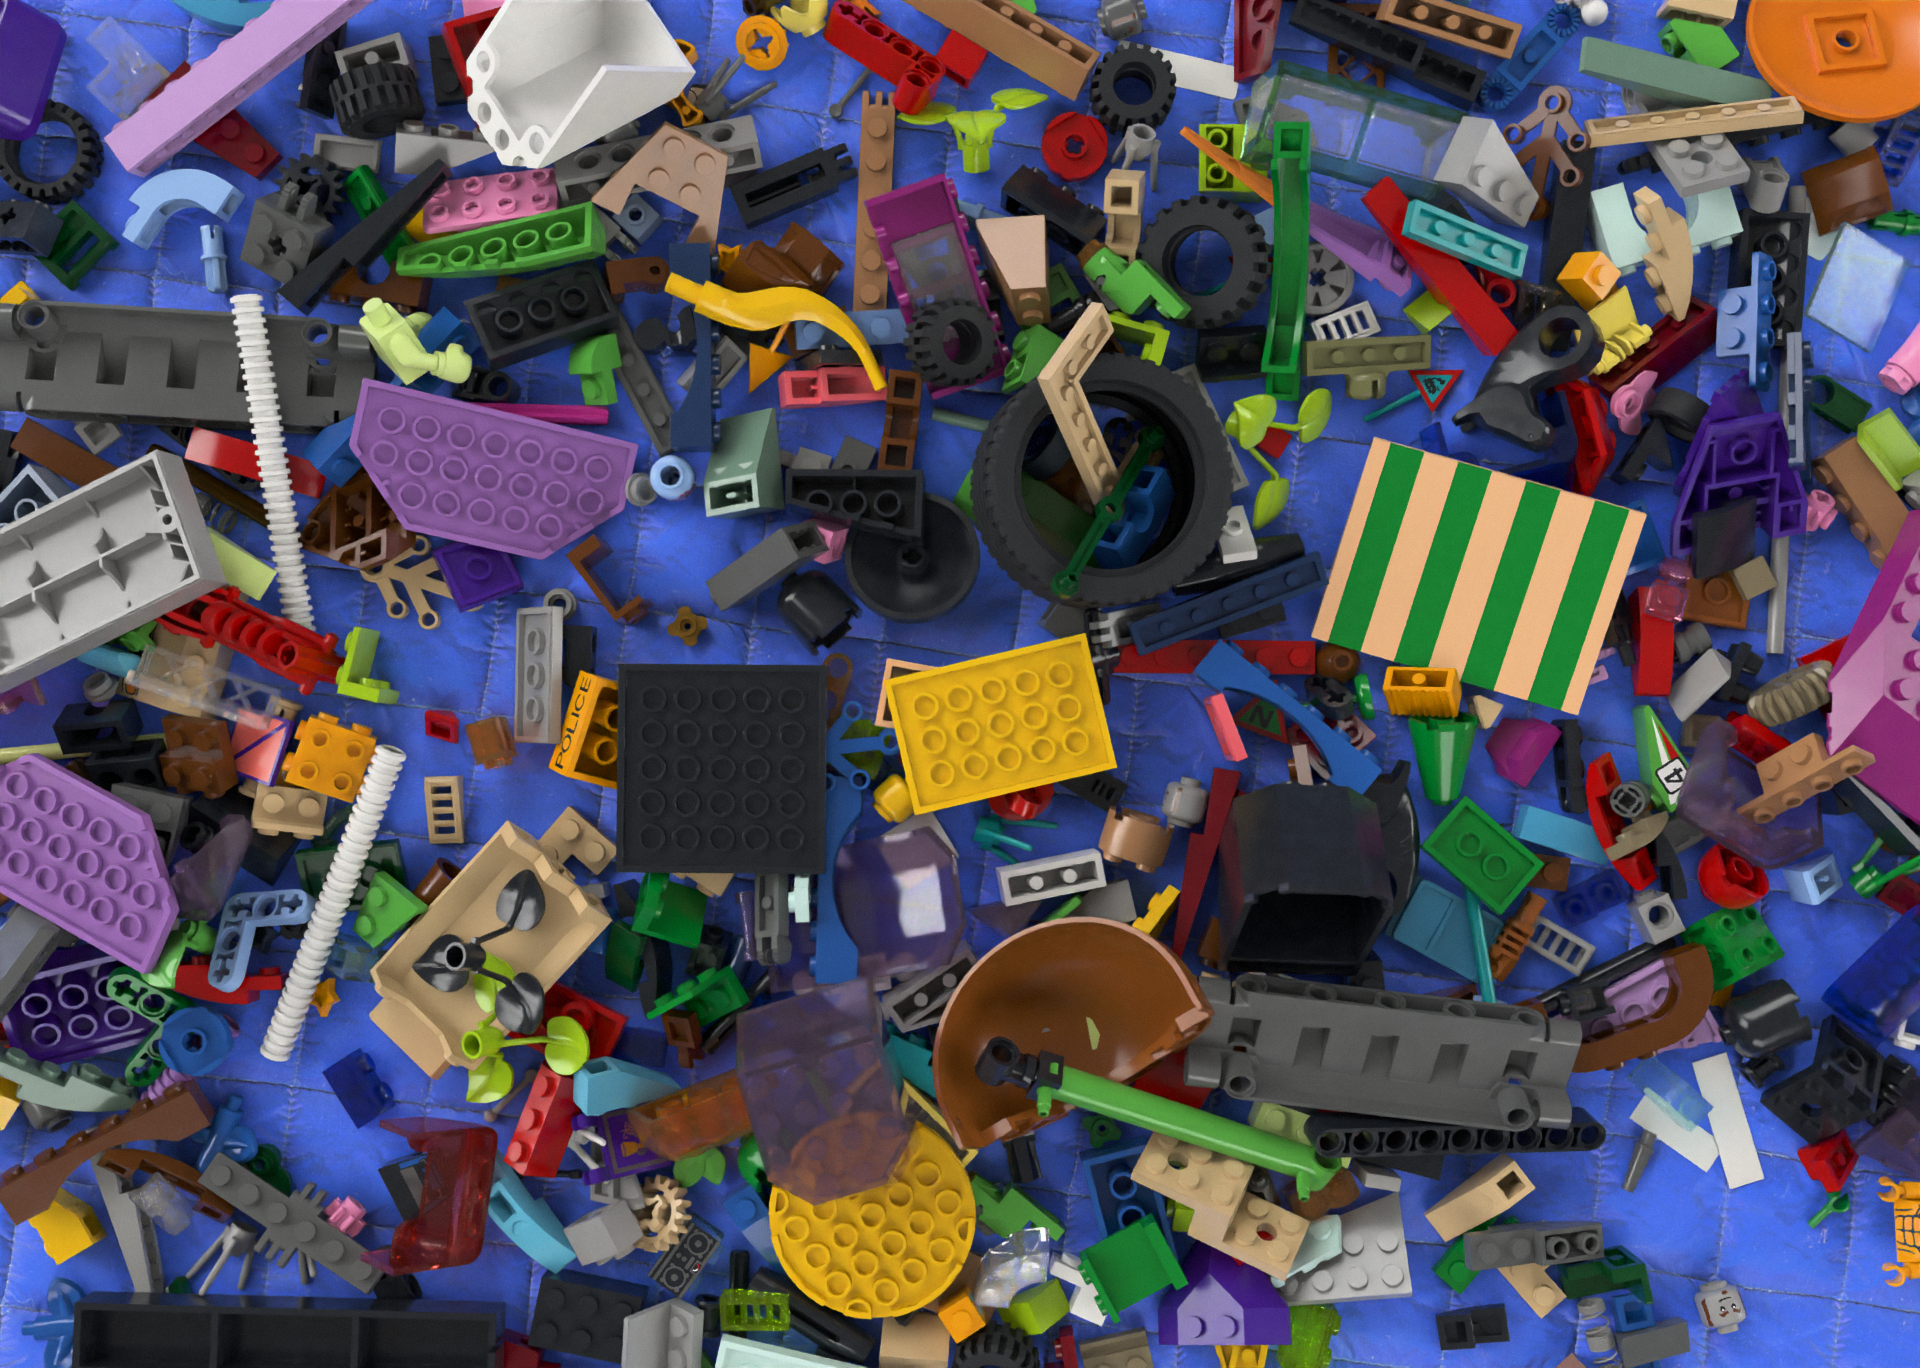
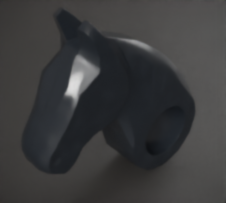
M1559 305L1545 311L1525 325L1499 353L1485 374L1474 400L1452 417L1453 424L1456 427L1461 425L1460 429L1463 433H1468L1480 427L1498 439L1513 443L1532 452L1540 453L1548 450L1556 439V429L1542 417L1537 394L1547 388L1586 376L1601 361L1605 347L1601 328L1588 314L1577 306ZM1570 330L1581 331L1580 341L1573 351L1560 358H1551V347L1557 337Z
M1400 759L1391 773L1379 774L1363 793V796L1377 804L1394 901V910L1390 917L1399 913L1407 902L1417 878L1420 853L1417 814L1406 787L1411 762Z

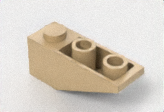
M1500 1153L1423 1214L1441 1238L1447 1242L1508 1210L1534 1190L1535 1186L1511 1157L1505 1153Z

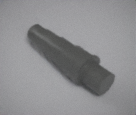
M1644 1129L1640 1140L1635 1141L1636 1144L1632 1151V1157L1622 1185L1624 1190L1633 1193L1634 1189H1636L1638 1181L1654 1153L1655 1148H1653V1144L1657 1137L1655 1133Z

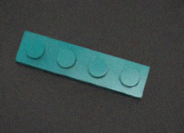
M1418 199L1408 202L1401 233L1402 236L1510 280L1522 278L1528 245Z

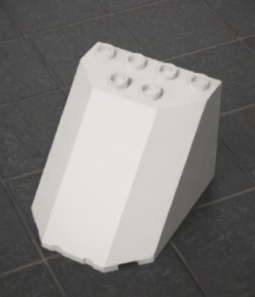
M506 0L466 61L467 76L472 78L473 94L468 97V112L479 125V129L489 145L496 151L502 165L539 169L678 97L696 72L648 0Z

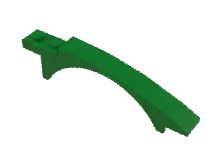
M1275 121L1273 158L1271 159L1270 169L1274 199L1273 274L1261 372H1268L1265 394L1274 397L1275 400L1299 401L1302 376V341L1306 328L1311 122Z

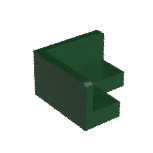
M1622 1245L1604 1248V1258L1557 1264L1562 1291L1568 1300L1626 1288L1645 1305L1653 1304L1645 1263Z

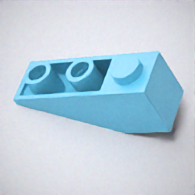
M608 1056L588 1060L578 1072L573 1073V1101L586 1116H600L607 1111L619 1108H633L640 1103L652 1100H665L669 1096L682 1093V1088L667 1073Z

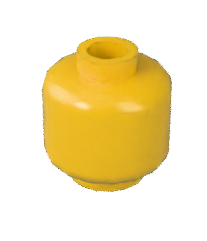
M892 774L874 790L873 799L875 802L871 805L889 824L892 821L903 823L914 813L906 777L903 779L898 774Z

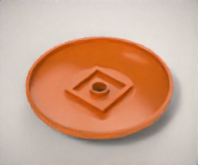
M1920 0L1750 1L1746 15L1745 33L1751 58L1767 83L1782 97L1795 96L1804 111L1834 121L1873 123L1901 116L1920 106ZM1842 38L1850 43L1851 47L1841 46L1836 39Z

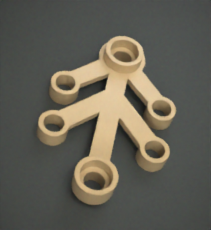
M416 535V542L418 540L425 542V548L422 551L418 552L415 549V545H413L393 560L382 564L381 571L377 573L373 571V568L365 572L359 571L364 579L377 583L387 604L386 611L390 617L395 619H404L410 612L409 604L405 600L399 599L391 579L403 582L419 615V625L424 629L435 630L441 624V616L437 611L431 609L422 589L453 599L445 582L427 576L439 570L434 558L432 557L409 569L395 566L414 554L425 556L431 551V541L427 537ZM397 603H401L403 606V611L399 615L393 612V607ZM484 604L467 611L476 612L480 610L484 606ZM431 613L434 615L435 622L431 626H427L425 617Z

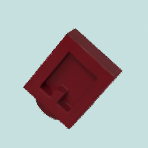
M1072 1325L1060 1326V1338L1054 1339L1056 1360L1062 1361L1044 1363V1368H1078Z

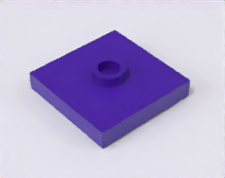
M459 541L432 550V556L460 613L524 589V583L507 552Z

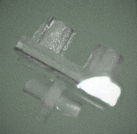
M158 1171L143 1186L128 1193L130 1200L168 1235L176 1236L190 1225L191 1221L189 1218L197 1213L192 1210L194 1205Z

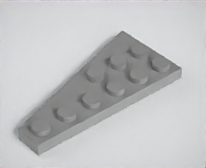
M1398 1192L1340 1215L1342 1253L1329 1260L1319 1262L1315 1268L1305 1274L1300 1270L1286 1278L1285 1285L1275 1288L1288 1306L1413 1297Z

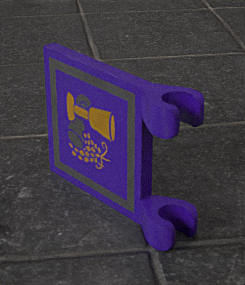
M654 1100L640 1103L633 1108H619L607 1111L600 1116H586L583 1113L571 1118L574 1131L597 1126L599 1136L606 1140V1145L601 1146L605 1167L584 1172L582 1176L585 1186L672 1165L664 1128L660 1126L656 1118Z

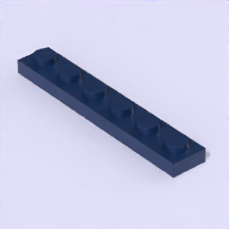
M1314 551L1126 624L1137 655L1143 656L1328 585L1329 581L1320 554Z

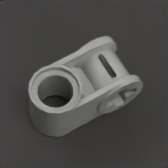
M1777 156L1770 157L1768 160L1752 161L1749 157H1743V161L1751 171L1748 182L1737 185L1742 189L1749 202V206L1761 213L1770 214L1779 211L1790 179L1789 174L1781 164L1780 158Z

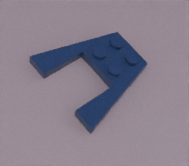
M1802 332L1787 333L1788 442H1790L1788 467L1791 471H1799L1802 484H1813L1809 402H1815L1814 381H1812V375L1808 376V369L1814 368L1813 347L1811 348V341H1805Z

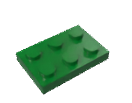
M1466 795L1461 797L1419 846L1420 849L1497 916L1502 915L1544 865L1540 859Z

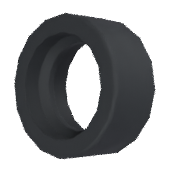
M1665 387L1660 390L1648 408L1647 414L1650 420L1655 418L1662 420L1667 434L1692 444L1700 423L1710 406L1700 398L1684 390Z

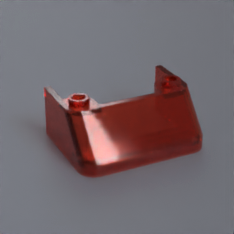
M428 1116L380 1120L379 1127L406 1137L409 1146L413 1150L428 1152L418 1218L405 1220L398 1225L392 1237L391 1249L361 1253L360 1260L392 1276L468 1265L474 1262L480 1255L483 1247L498 1144L496 1131L483 1124Z

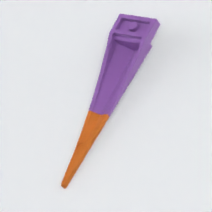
M1184 126L1179 132L1183 137L1274 207L1271 179L1254 171L1190 128ZM1310 200L1309 235L1371 282L1376 278L1385 290L1393 291L1399 297H1402L1410 289L1413 269L1384 231L1341 215Z

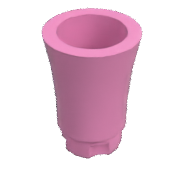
M1920 321L1907 340L1877 374L1878 379H1880L1883 385L1895 394L1904 395L1911 387H1915L1920 382Z

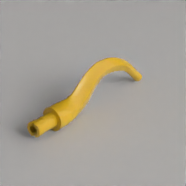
M671 272L664 292L694 304V312L725 325L749 331H764L788 322L807 320L829 328L848 342L857 352L875 392L887 387V383L871 348L861 331L841 309L823 296L797 287H776L749 293H737L706 280L703 286Z

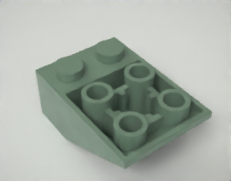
M775 408L720 419L722 442H716L717 452H711L703 482L706 517L736 519L785 509Z

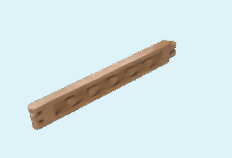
M863 90L853 311L887 309L888 272L863 200L892 190L896 108L892 104V98L895 92H889V105H883V91H876L875 104H869L871 100L870 91Z

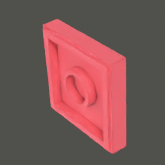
M1223 693L1203 698L1204 700L1202 701L1225 759L1238 762L1248 758Z

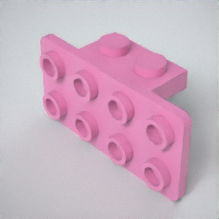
M554 167L447 180L423 208V229L427 234L457 230L458 233L557 210L559 209V189L556 183Z

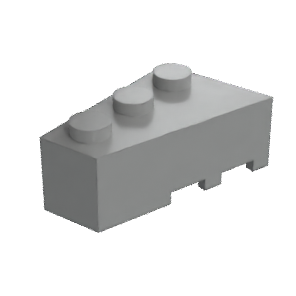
M1463 116L1434 177V181L1494 223L1525 228L1539 195L1494 120Z

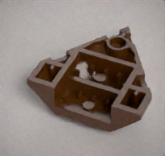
M364 466L341 488L335 484L307 516L309 522L304 526L301 537H298V542H301L303 545L301 549L364 572L393 560L416 544V532L403 528L396 514L369 477Z

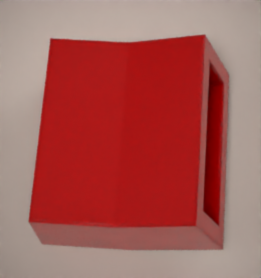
M952 29L935 57L946 66L944 76L968 90L989 57L987 50Z

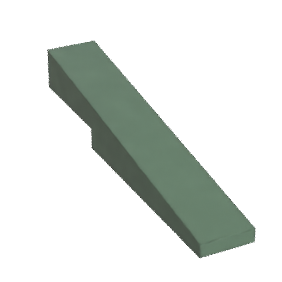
M1590 36L1582 39L1578 72L1683 108H1690L1695 105L1710 106L1770 99L1772 97V87L1766 80Z

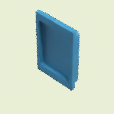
M1417 875L1407 902L1399 913L1390 917L1382 933L1479 985L1466 901ZM1481 909L1489 952L1492 943L1497 941L1495 939L1496 936L1502 932L1500 929L1506 923Z

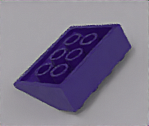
M91 944L53 952L2 1020L10 1047L19 1048L26 1052L29 1057L38 1061H50L57 1065L139 1045L155 1027L156 1023L118 1003L108 995L106 990L110 973L116 968L128 965ZM126 979L124 982H118L117 988L130 987L131 981ZM135 991L134 998L137 999L139 993ZM155 994L149 995L144 999V1003L148 1007H158Z

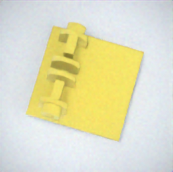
M1625 285L1587 313L1601 328L1605 341L1601 361L1588 376L1592 373L1597 375L1608 373L1613 366L1624 361L1626 355H1632L1634 353L1633 348L1637 349L1641 345L1648 343L1650 336L1653 334L1648 325L1643 324L1639 326L1627 286ZM1572 330L1576 342L1578 344L1580 341L1581 331Z

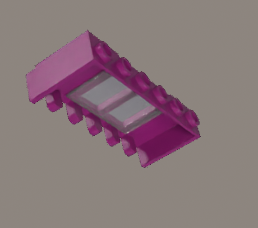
M940 173L863 200L906 326L909 323H914L911 316L914 312L921 311L920 307L926 303L944 299L965 298V301L973 300L977 302V308L984 307L988 311L986 318H993L995 326L992 327L993 333L1002 330L996 311L990 312L986 299L991 298L988 284L985 278L979 280L975 266L980 265V260L975 246H968L964 233L969 232V227L963 211L957 213L953 200L958 198V193L952 178L946 179L945 173ZM949 324L944 331L942 345L946 356L953 361L958 354L960 342L956 330ZM994 340V347H999L998 354L992 355L991 358L995 363L992 368L985 369L987 375L982 379H976V383L944 387L931 385V382H925L930 397L935 400L1004 375V370L1011 361V354L1007 344L1001 345L1000 340Z

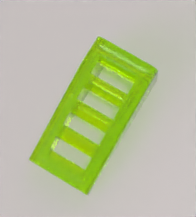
M724 1289L720 1296L721 1331H789V1294ZM735 1305H740L741 1315H735ZM747 1305H753V1317L748 1316ZM760 1305H766V1318H761ZM773 1305H779L780 1320L773 1319Z

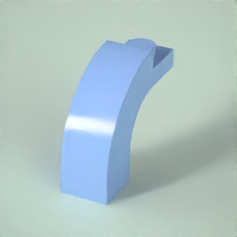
M198 169L166 171L147 180L130 197L129 200L140 208L127 220L126 229L122 236L147 251L166 221L174 213L186 208H201L228 223L246 195L222 178Z

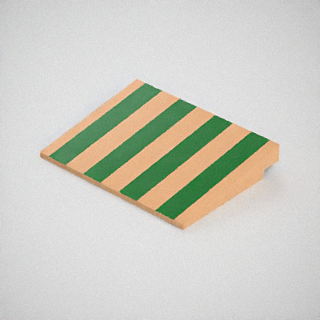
M1373 437L1328 576L1329 584L1325 585L1311 637L1411 667L1457 668L1459 681L1578 715L1647 514Z

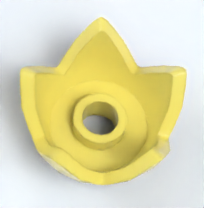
M790 0V8L784 5L779 10L772 6L770 7V12L787 30L793 33L801 32L803 37H808L825 26L826 21L824 17L828 14V0Z

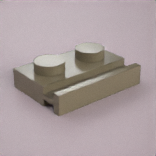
M1144 1326L1078 1341L1084 1368H1154Z

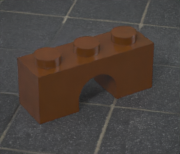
M391 261L387 278L379 284L370 285L366 278L367 271L362 275L352 266L326 296L329 297L328 301L332 303L349 305V301L361 302L362 307L368 300L380 298L383 303H389L401 315L409 316L416 312L427 313L433 278L400 276L396 272L397 262Z
M890 369L885 424L883 436H881L877 470L914 469L924 381L920 379L921 373Z

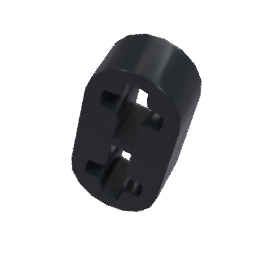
M1320 674L1311 675L1305 680L1304 687L1308 702L1330 720H1343L1354 713L1352 694L1338 680Z

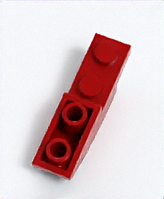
M212 955L191 956V961L180 962L175 977V988L172 990L211 1002L250 1004L260 1000V990H281L287 987L285 982L290 976L289 972H281L280 966L259 968V973H247L246 969L244 980L239 988L227 993L209 984L208 971Z

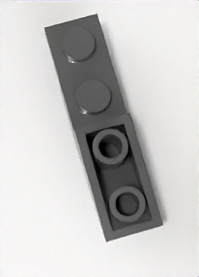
M1524 1222L1488 1226V1230L1463 1233L1465 1265L1471 1271L1530 1263L1548 1266L1604 1258L1602 1223Z

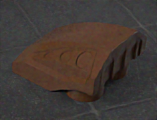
M1874 145L1846 157L1813 167L1800 174L1807 189L1819 237L1856 226L1893 211L1889 186L1880 157Z
M793 221L774 247L780 255L790 259L814 283L808 290L823 297L845 267L844 263L828 247Z
M760 239L751 242L735 258L721 280V287L737 293H749L776 287H797L808 290L814 284L790 259L780 255L778 250L768 247ZM781 325L771 329L778 333Z

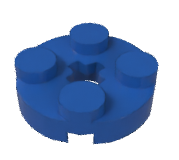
M203 1005L186 1007L168 1017L163 1024L162 1038L159 1039L158 1046L163 1061L170 1069L178 1073L192 1074L190 1076H201L215 1070L226 1060L234 1047V1041L226 1019L213 1007ZM191 1032L202 1036L201 1049L198 1046L190 1047L188 1041L192 1039Z

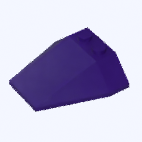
M1778 411L1708 424L1671 522L1670 555L1672 557L1691 554L1692 513L1720 508V501L1753 494L1757 497L1755 528L1761 527L1772 539L1806 533L1808 500L1799 471H1791L1788 467L1790 442H1788L1786 429L1781 414Z

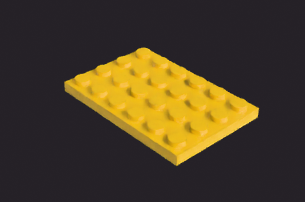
M1086 633L883 680L915 815L1117 768Z

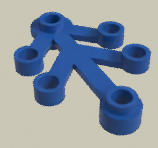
M849 701L843 706L842 715L827 732V762L846 776L853 788L862 790L870 784L871 778L866 770L855 767L841 754L880 750L886 755H896L900 753L898 741L897 745L891 749L887 748L884 744V739L888 735L896 737L894 728H887L879 736L839 740L851 724L860 720L864 713L863 707L859 702ZM850 705H857L859 707V715L855 718H850L847 715V708ZM827 709V721H828V720H829V717H830V713H829V710ZM827 773V777L832 780V786L827 790V793H830L836 788L837 782L832 774ZM857 773H863L867 778L863 786H858L854 783V776Z

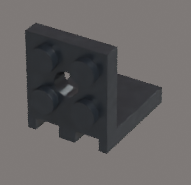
M1831 1014L1822 1020L1813 1065L1762 1092L1760 1103L1810 1145H1814L1875 1113L1885 1057L1836 1016ZM1804 1103L1817 1104L1821 1108H1810Z

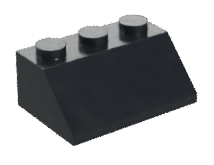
M1022 165L1002 187L1000 207L1014 217L1045 215L1048 239L1084 262L1106 228L1108 219L1104 217L1105 214L1097 206L1088 203L1086 206L1075 199L1077 197L1076 194L1064 185L1057 187L1049 182L1048 176L1036 167L1029 169Z

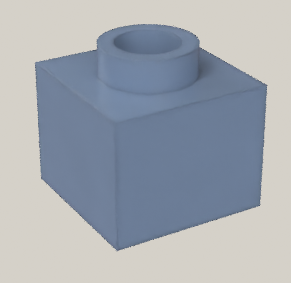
M637 193L628 199L620 215L616 213L613 215L615 222L640 246L664 222L661 216ZM637 211L642 213L638 221L631 220V217Z

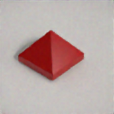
M426 710L425 734L458 744L459 719L449 710Z

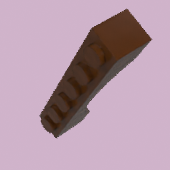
M193 1078L184 1084L182 1081L175 1082L162 1092L163 1095L153 1100L149 1097L144 1098L130 1108V1112L120 1117L118 1114L111 1115L98 1125L99 1128L89 1133L81 1131L70 1137L66 1141V1145L56 1150L53 1147L48 1148L33 1158V1162L23 1167L21 1164H17L6 1170L0 1176V1203L17 1226L48 1210L66 1178L82 1163L99 1152L119 1144L137 1140L162 1139L180 1141L209 1126L215 1110L196 1080Z

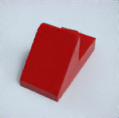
M1845 1129L1814 1145L1807 1144L1797 1151V1155L1810 1178L1821 1181L1827 1193L1842 1189L1860 1157Z

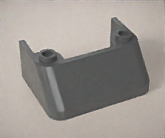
M18 902L8 912L7 918L9 920L0 930V1023L66 935H74ZM0 1030V1045L9 1046L7 1035Z

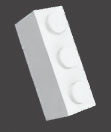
M1095 848L995 868L1001 900L1005 906L1107 886L1101 853Z

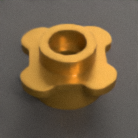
M684 606L679 608L676 620L668 625V633L671 636H678L683 639L685 645L694 646L697 644V638L702 630L707 628L708 622L705 617L696 616L689 607ZM686 623L691 625V628L688 630L685 629Z

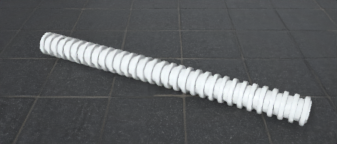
M258 294L236 295L230 298V303H233L235 307L231 311L232 314H236L237 319L233 321L234 325H238V331H235V335L240 337L237 347H241L242 353H239V358H243L244 364H240L241 369H245V375H242V378L247 380V385L244 386V390L249 392L246 401H250L251 407H248V412H252L253 416L249 421L254 423V429H251V433L256 435L253 444L258 447V450H255V455H259L260 459L256 463L257 466H261V472H258V475L263 477L260 487L265 489V493H262V498H266L267 503L263 504L264 509H268V514L265 515V518L270 520L267 529L272 532L269 540L273 541L274 544L270 547L271 551H275V556L272 557V560L277 562V566L274 567V570L279 575L276 578V582L280 583L277 591L282 593L279 603L284 605V608L281 609V614H285L287 619L316 631V626L311 623V621L315 620L314 616L310 615L313 607L308 604V600H311V595L306 592L309 589V585L305 584V579L308 576L303 573L306 564L301 561L304 558V553H300L299 549L303 547L302 543L298 542V537H301V533L296 530L299 522L295 521L294 516L298 515L297 511H293V506L296 505V502L291 499V495H294V490H290L289 487L292 484V479H288V474L291 471L289 468H286L289 458H285L284 453L287 452V447H283L282 442L286 441L284 436L281 437V431H284V427L279 425L282 415L277 413V410L280 409V405L276 404L275 400L279 396L277 393L274 394V388H277V384L272 382L275 372L270 370V366H273V361H269L268 357L272 355L271 350H267V345L270 344V341L265 339L268 329L263 326V323H266V318L262 317L261 314L265 310L263 306H260L259 302L263 300V297Z
M386 744L377 745L375 748L377 755H373L371 759L373 765L368 766L367 770L370 774L364 777L366 784L361 785L360 791L362 794L357 795L356 801L358 804L353 805L352 808L355 813L349 816L351 823L346 824L345 831L347 833L341 836L343 843L338 844L337 849L339 852L334 855L336 862L330 865L332 872H328L326 875L328 881L323 883L322 888L324 891L319 893L320 901H317L315 904L317 910H314L311 914L313 920L308 922L309 929L304 932L305 939L301 941V949L296 953L298 958L293 961L294 968L290 969V977L285 982L287 987H284L282 990L283 996L279 998V1006L275 1008V1015L271 1018L272 1025L268 1026V1034L264 1036V1044L260 1047V1053L272 1061L281 1062L290 1059V1051L294 1049V1041L298 1038L297 1032L301 1030V1023L306 1018L304 1013L309 1010L308 1004L312 1002V994L316 992V984L320 982L319 975L323 973V965L328 961L326 956L330 955V946L334 945V937L339 933L337 927L342 925L341 917L346 915L345 908L350 904L348 898L353 896L354 891L352 889L357 886L356 879L361 876L359 869L364 868L365 862L363 859L368 858L369 853L367 850L371 849L373 845L370 840L375 839L376 832L374 830L379 829L380 823L378 820L383 819L384 814L382 811L387 809L386 801L391 798L389 791L394 790L395 784L393 781H397L399 778L397 771H401L403 768L401 762L405 761L407 756L402 750Z

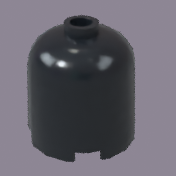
M813 569L799 575L794 572L781 583L783 590L777 599V613L812 656L819 654L820 651L817 648L822 645L827 649L831 648L852 629L848 622L853 616L857 619L862 616L863 610L830 576L822 571Z
M1781 978L1765 982L1727 1000L1721 1008L1720 1020L1722 1026L1718 1027V1032L1726 1046L1732 1045L1739 1054L1746 1058L1760 1059L1811 1040L1812 1028L1808 1016L1801 1018L1794 1003L1800 1001L1799 997L1792 987Z

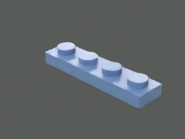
M900 308L844 312L858 327L869 345L903 343V338L909 337V333L905 331L906 325ZM807 320L794 321L796 350L818 349V346L836 344L838 347L851 346L834 331L819 323Z

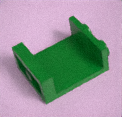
M1152 1213L1079 1252L1082 1264L1078 1265L1077 1268L1086 1285L1093 1283L1098 1292L1094 1299L1103 1316L1109 1314L1114 1324L1121 1321L1120 1311L1173 1283L1176 1290L1189 1284Z

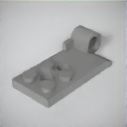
M1624 87L1621 88L1626 115L1684 109ZM1724 133L1643 142L1680 198L1748 182L1751 170Z

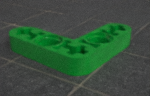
M119 967L114 969L108 977L106 990L108 995L118 1003L156 1023L155 1027L126 1062V1080L131 1085L144 1087L154 1082L167 1066L160 1055L159 1049L153 1045L155 1039L162 1037L164 1022L173 1013L189 1006L198 1005L171 989L158 988L148 984L143 980L141 973L131 967ZM126 979L131 981L130 987L117 988L118 982H124ZM135 991L139 993L137 999L134 998ZM157 994L165 1002L160 1007L151 1008L144 1003V999L149 995ZM171 1004H174L173 1011L169 1010ZM148 1056H150L152 1059L149 1062L148 1071L143 1070L140 1074L136 1073V1067L141 1068L147 1062Z

